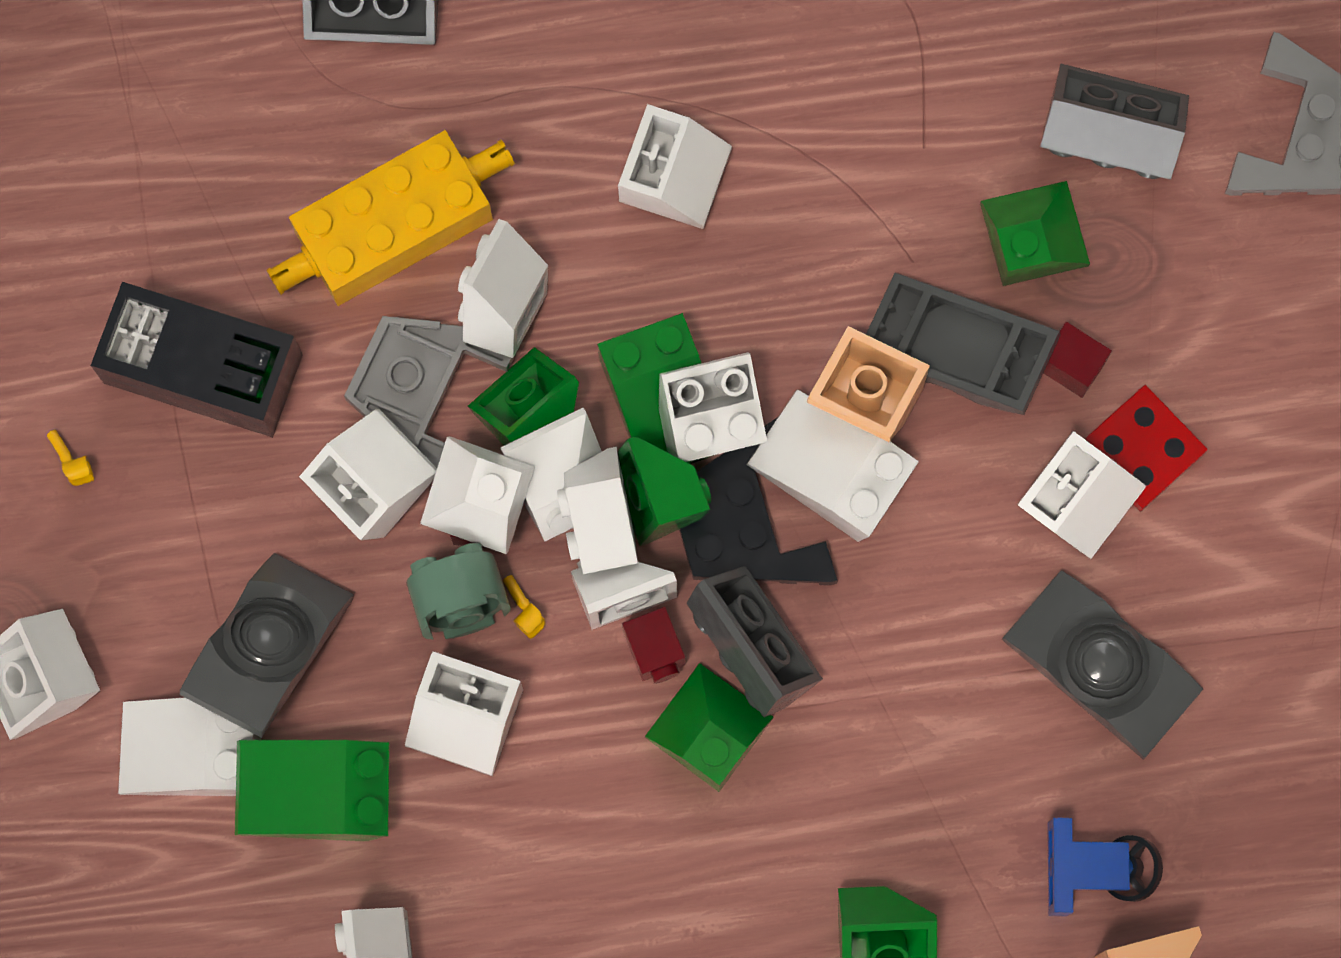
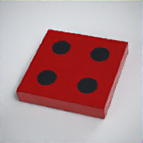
M1146 385L1141 387L1085 438L1086 441L1146 485L1145 489L1133 503L1140 512L1208 450Z

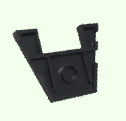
M777 418L764 426L766 434L771 429ZM760 444L725 452L697 471L698 478H704L709 487L711 503L708 505L710 510L699 521L679 529L693 580H703L746 566L756 581H775L782 584H797V582L819 583V585L837 584V577L826 542L783 554L779 553L755 470L746 465Z

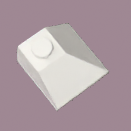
M584 408L501 447L504 456L535 466L524 504L544 541L573 528L571 516L562 518L557 490L565 489L564 472L602 452Z
M448 436L420 524L473 543H480L481 546L507 554L535 466Z
M579 561L577 563L578 569L571 571L572 580L592 630L677 598V580L674 572L638 562V564L583 574L581 562Z

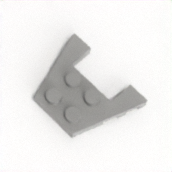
M1273 32L1260 74L1304 87L1283 163L1280 165L1238 152L1225 194L1230 196H1242L1243 193L1280 195L1282 192H1307V195L1341 194V74L1280 33Z
M382 316L344 397L364 417L375 409H380L437 468L445 443L426 435L463 355L467 354L508 372L514 358L463 342V326L440 324L439 321Z

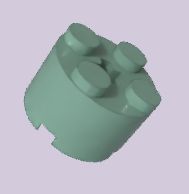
M480 543L463 545L456 549L455 555L439 560L436 557H426L410 565L412 575L407 579L406 585L424 638L434 640L432 632L443 631L445 639L466 636L495 624L493 615L501 609L504 617L510 612L511 607L495 557L489 552H484Z

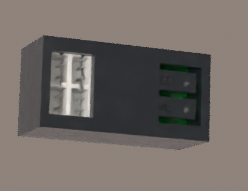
M122 282L90 366L104 384L273 438L303 354L295 337Z

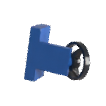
M1053 818L1048 822V916H1069L1073 913V890H1107L1117 899L1137 902L1153 894L1160 884L1163 873L1162 858L1158 849L1149 840L1139 836L1126 835L1117 838L1113 842H1073L1072 818ZM1138 841L1137 844L1129 851V843L1126 842ZM1145 847L1150 851L1154 861L1153 878L1147 888H1145L1141 880L1144 865L1140 857ZM1131 884L1139 894L1125 896L1118 891H1129Z

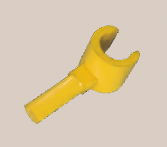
M57 430L50 431L47 437L62 462V470L71 485L79 486L94 481L93 471L87 456L73 459Z
M509 575L503 579V582L517 606L522 610L513 622L529 639H532L544 628L545 619L539 609L525 597L513 575Z

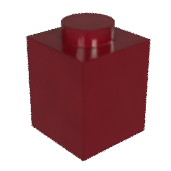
M1065 322L1059 331L1060 337L1043 374L1083 398L1107 362L1112 350L1070 323Z
M665 607L622 623L623 633L642 681L652 678L654 683L657 684L680 674L678 668L685 665V656Z

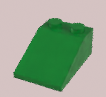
M683 313L597 344L599 360L629 438L638 437L666 452L667 448L659 414L660 373L701 364ZM709 457L688 461L687 463L692 464Z
M357 740L237 741L235 835L346 841H370L388 836L389 742Z

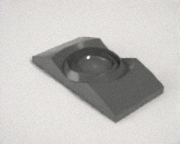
M894 273L866 335L930 365L925 382L949 389L979 405L1024 415L1058 342L1060 332Z
M274 553L249 580L226 621L207 641L180 689V695L262 738L353 601L354 594Z
M1062 570L1002 638L1008 646L1143 760L1203 690L1190 674L1165 650L1138 633L1104 599Z

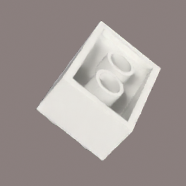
M796 390L766 434L767 442L761 443L746 465L857 542L868 538L919 461L892 442H887L807 403L809 396Z
M187 698L123 702L118 794L236 796L237 741L261 740V737Z

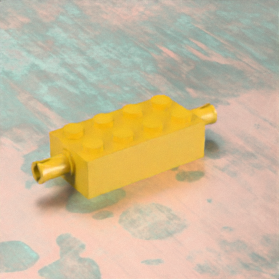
M444 130L292 214L288 218L302 244L300 247L301 252L266 270L277 291L282 295L285 291L315 275L317 278H322L337 306H340L492 221L490 204L481 190V182L509 166L515 165L509 150H505L506 145L500 139L496 144L467 159L465 156L461 157L448 133Z

